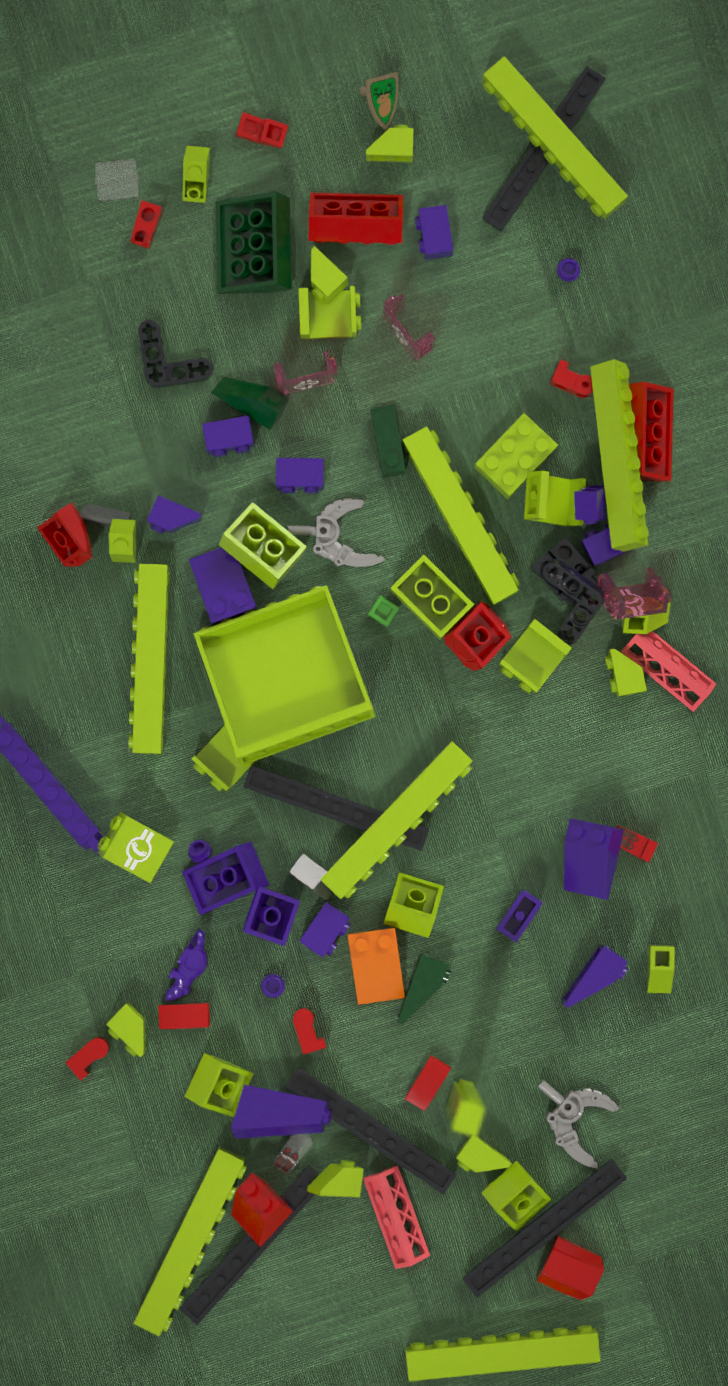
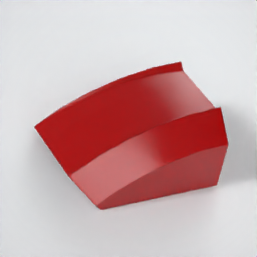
M73 502L57 511L51 518L37 527L64 566H81L92 558L88 532Z
M482 601L444 635L445 645L460 659L463 666L473 671L484 668L511 638L505 623L488 604Z
M556 1235L545 1262L536 1275V1280L578 1300L586 1299L593 1295L604 1272L602 1257Z

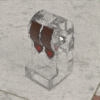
M307 1134L291 1135L272 1165L288 1176L306 1151L312 1146L314 1139Z

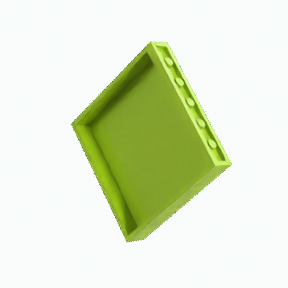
M327 585L313 587L309 592L301 595H291L287 600L279 603H269L265 608L257 611H247L243 616L235 619H225L221 624L213 627L206 626L193 633L240 766L376 717Z

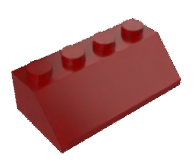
M310 193L309 241L317 243L339 242L342 244L349 242L363 244L385 243L388 245L402 244L403 195Z
M648 382L630 383L632 412L635 416L634 430L638 440L636 447L640 460V480L670 482L672 477L674 389Z

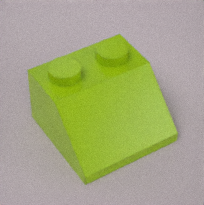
M399 872L383 924L429 938L444 886Z
M204 1053L184 1097L203 1108L234 1117L243 1086L250 1084L254 1073L226 1060Z
M517 1161L481 1192L494 1210L516 1232L552 1200Z

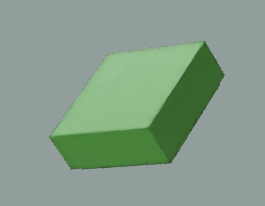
M380 595L369 611L368 616L388 628L400 607Z

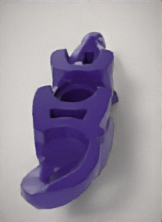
M201 929L196 931L177 962L180 965L179 968L174 967L168 976L170 979L175 978V981L166 992V1001L178 999L184 994H189L191 990L189 986L207 967L208 959L203 947L204 931Z

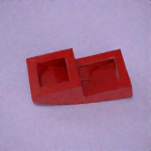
M243 112L235 136L255 143L282 148L288 125L269 118L264 120Z
M209 1003L158 1005L159 1029L210 1027Z
M431 1055L406 1094L405 1100L425 1111L451 1070V1067Z

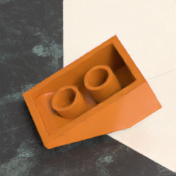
M395 927L348 934L358 1005L405 998Z

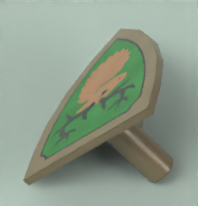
M398 72L365 80L366 86L360 88V94L367 96L372 116L384 130H387L392 121L397 106Z

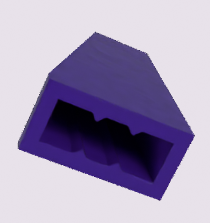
M244 1085L231 1130L234 1138L238 1139L323 1133L325 1125L330 1123L332 1112L329 1110L327 1101Z

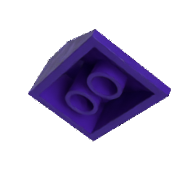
M222 547L189 559L213 626L225 619L241 616L250 610H257L240 562Z
M570 818L565 838L564 890L609 900L624 830Z
M252 842L235 846L182 871L200 915L254 893L257 886L263 888L269 886Z
M600 944L560 1003L569 1008L614 983L617 979L621 980L629 969L626 967L628 961Z

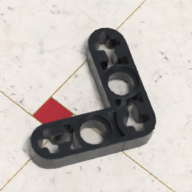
M145 320L140 324L138 332L145 378L151 387L163 388L206 381L211 378L213 367L211 362L205 358L165 364L158 324L153 320ZM147 326L156 329V331L152 332L153 341L158 340V343L144 345V342H149L147 334L143 333V331L147 330ZM150 348L159 350V357L157 359L150 360L146 357V353ZM161 363L162 366H157V371L163 377H160L159 382L155 383L154 379H150L154 375L153 367L148 368L147 365ZM200 364H204L205 368H209V370L205 371V375H201L200 372H193L194 377L190 378L189 365H192V370L199 369ZM182 367L186 370V375L183 379L173 377L175 368Z
M552 559L543 568L544 578L577 601V604L558 632V637L567 645H572L578 641L604 603L605 593L599 586L561 560ZM554 567L558 569L555 575L551 573ZM566 573L568 576L562 582L561 579ZM570 579L577 580L580 584V589H571L568 581ZM585 587L588 588L584 595L580 594ZM593 594H596L597 598L594 602H592L590 600L591 596ZM576 611H584L588 619L585 621L579 620L576 616ZM574 624L577 627L572 633V635L568 637L566 635L567 631H569V629Z

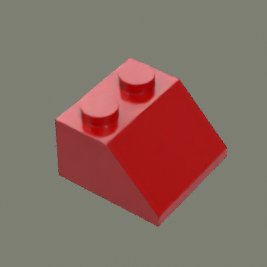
M251 1173L236 1190L231 1215L261 1247L293 1210L264 1179Z

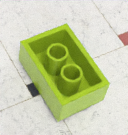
M523 413L475 463L474 468L505 498L509 499L527 481V472L536 471L557 449L558 444Z
M253 502L224 532L219 543L220 547L272 589L278 585L302 558L307 548L306 545Z
M425 555L390 588V591L439 640L474 606Z

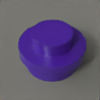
M572 258L563 259L557 266V274L561 280L572 282L580 274V265Z
M203 840L193 841L188 851L190 859L196 863L206 861L212 853L209 843Z
M270 974L262 980L261 989L267 997L276 998L283 993L285 983L279 975Z

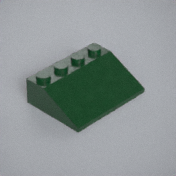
M275 191L216 201L218 294L272 293L292 290L290 197Z

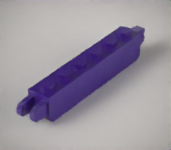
M0 715V725L2 726L0 728V751L80 847H84L86 850L91 847L100 856L97 853L99 850L98 844L103 836L100 833L99 827L11 723L6 722Z

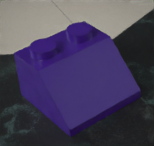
M257 886L242 932L285 946L300 900Z

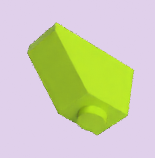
M396 125L395 128H389L366 150V161L412 162L414 128H409L407 125Z
M314 246L311 249V285L313 289L311 291L318 300H324L329 304L348 286V277Z
M112 519L109 530V555L112 562L136 563V520Z
M470 1135L455 1155L459 1160L457 1164L467 1172L470 1169L476 1173L508 1168L512 1164L508 1158L478 1136Z
M341 1160L340 1164L331 1163L307 1187V1191L319 1196L360 1197L364 1168L354 1166L355 1162L350 1160Z

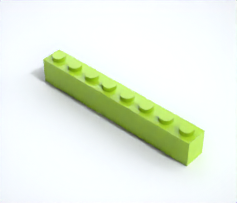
M505 56L483 74L482 86L490 95H495L499 100L498 104L504 112H510L514 117L513 121L516 126L521 130L523 128L526 130L531 143L535 147H541L545 152L544 156L547 161L552 165L556 164L560 169L559 173L566 182L571 181L576 187L575 192L583 200L586 198L591 204L592 212L597 217L601 216L604 220L607 219L626 202L628 195Z
M613 359L591 366L590 369L612 549L625 552L648 546L649 531L645 521L646 507L643 503V483L640 480L639 472L640 460L636 447L638 440L634 430L635 416L631 405L632 393L629 389V369L626 363Z
M426 426L403 439L402 444L492 606L518 593L519 581L514 573L509 574L505 567L508 565L502 552L498 554L494 547L497 545L495 538L491 532L486 533L483 527L486 523L481 513H475L471 506L474 504L468 491L464 493L460 486L463 483L457 471L452 472L448 465L451 463V460L446 451L441 452L437 444L440 441L434 430L429 431Z
M139 564V570H135L134 583L138 584V593H134L133 605L137 607V617H133V631H137L136 640H132V654H136V663L131 664V678H135V687L130 689V701H134V711H130L129 724L133 725V734H129L128 747L132 748V753L163 754L169 566Z
M452 741L320 880L340 899L344 896L348 899L357 890L354 885L360 879L365 882L374 872L371 867L376 862L382 864L390 855L388 850L394 844L398 847L407 838L404 833L410 827L414 830L423 821L420 816L426 810L431 812L440 803L437 798L442 793L446 796L456 786L453 783L459 775L464 778L471 771L472 767L470 764L473 760Z
M460 1079L459 1083L453 1081L445 1108L451 1128L454 1131L477 1137L485 1110L483 1101L473 1082Z
M221 1146L219 1147L133 1324L157 1336H160L162 1330L167 1332L173 1320L169 1315L173 1308L178 1310L183 1299L180 1293L183 1287H189L194 1277L190 1272L194 1265L199 1267L205 1254L201 1250L205 1243L210 1244L215 1234V1231L211 1229L215 1221L221 1222L226 1211L222 1207L226 1200L231 1201L237 1189L233 1187L236 1178L241 1180L247 1166L243 1165L245 1158Z
M590 1325L578 1326L577 1330L568 1331L567 1328L553 1329L552 1333L534 1330L530 1331L529 1335L523 1336L515 1332L505 1334L506 1337L496 1338V1335L482 1336V1340L474 1341L470 1337L459 1338L458 1342L448 1343V1340L434 1341V1345H424V1342L411 1343L410 1347H405L409 1381L601 1362L598 1333L596 1328L591 1329Z

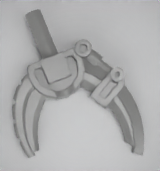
M347 498L343 499V501L341 499L334 501L333 504L330 503L324 508L325 511H322L320 516L316 517V526L288 525V531L292 535L315 536L313 553L325 559H330L336 567L342 565L367 567L385 560L382 555L352 552V548L345 544L342 546L337 542L340 529L336 521L345 513L362 508L364 500Z
M541 1080L537 1087L557 1104L554 1110L546 1113L545 1116L551 1130L554 1131L555 1143L562 1146L576 1161L597 1169L598 1163L594 1161L593 1156L585 1152L577 1141L579 1139L575 1129L572 1130V1123L581 1117L586 1106L602 1107L612 1112L617 1111L619 1107L613 1100L611 1101L610 1097L598 1090L593 1089L592 1091L590 1088H583L581 1091L576 1090L575 1092L570 1090L563 1097L546 1081Z

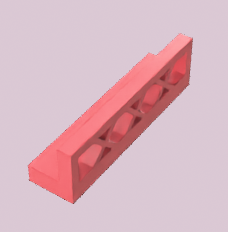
M653 631L648 634H635L621 651V653L641 666L644 672L693 712L716 686L713 680ZM634 643L642 649L643 655H636L630 650ZM650 661H657L661 665V670H654L650 666ZM668 676H675L679 679L680 685H672L668 680ZM686 691H693L699 696V699L694 703L687 697Z
M398 1165L380 1173L364 1177L365 1186L395 1269L410 1267L429 1257L427 1245ZM390 1174L393 1175L395 1180L393 1188L389 1186L386 1178ZM397 1197L402 1200V1210H399L396 1206ZM405 1219L410 1222V1234L405 1231ZM413 1243L418 1245L421 1253L416 1257L412 1250Z

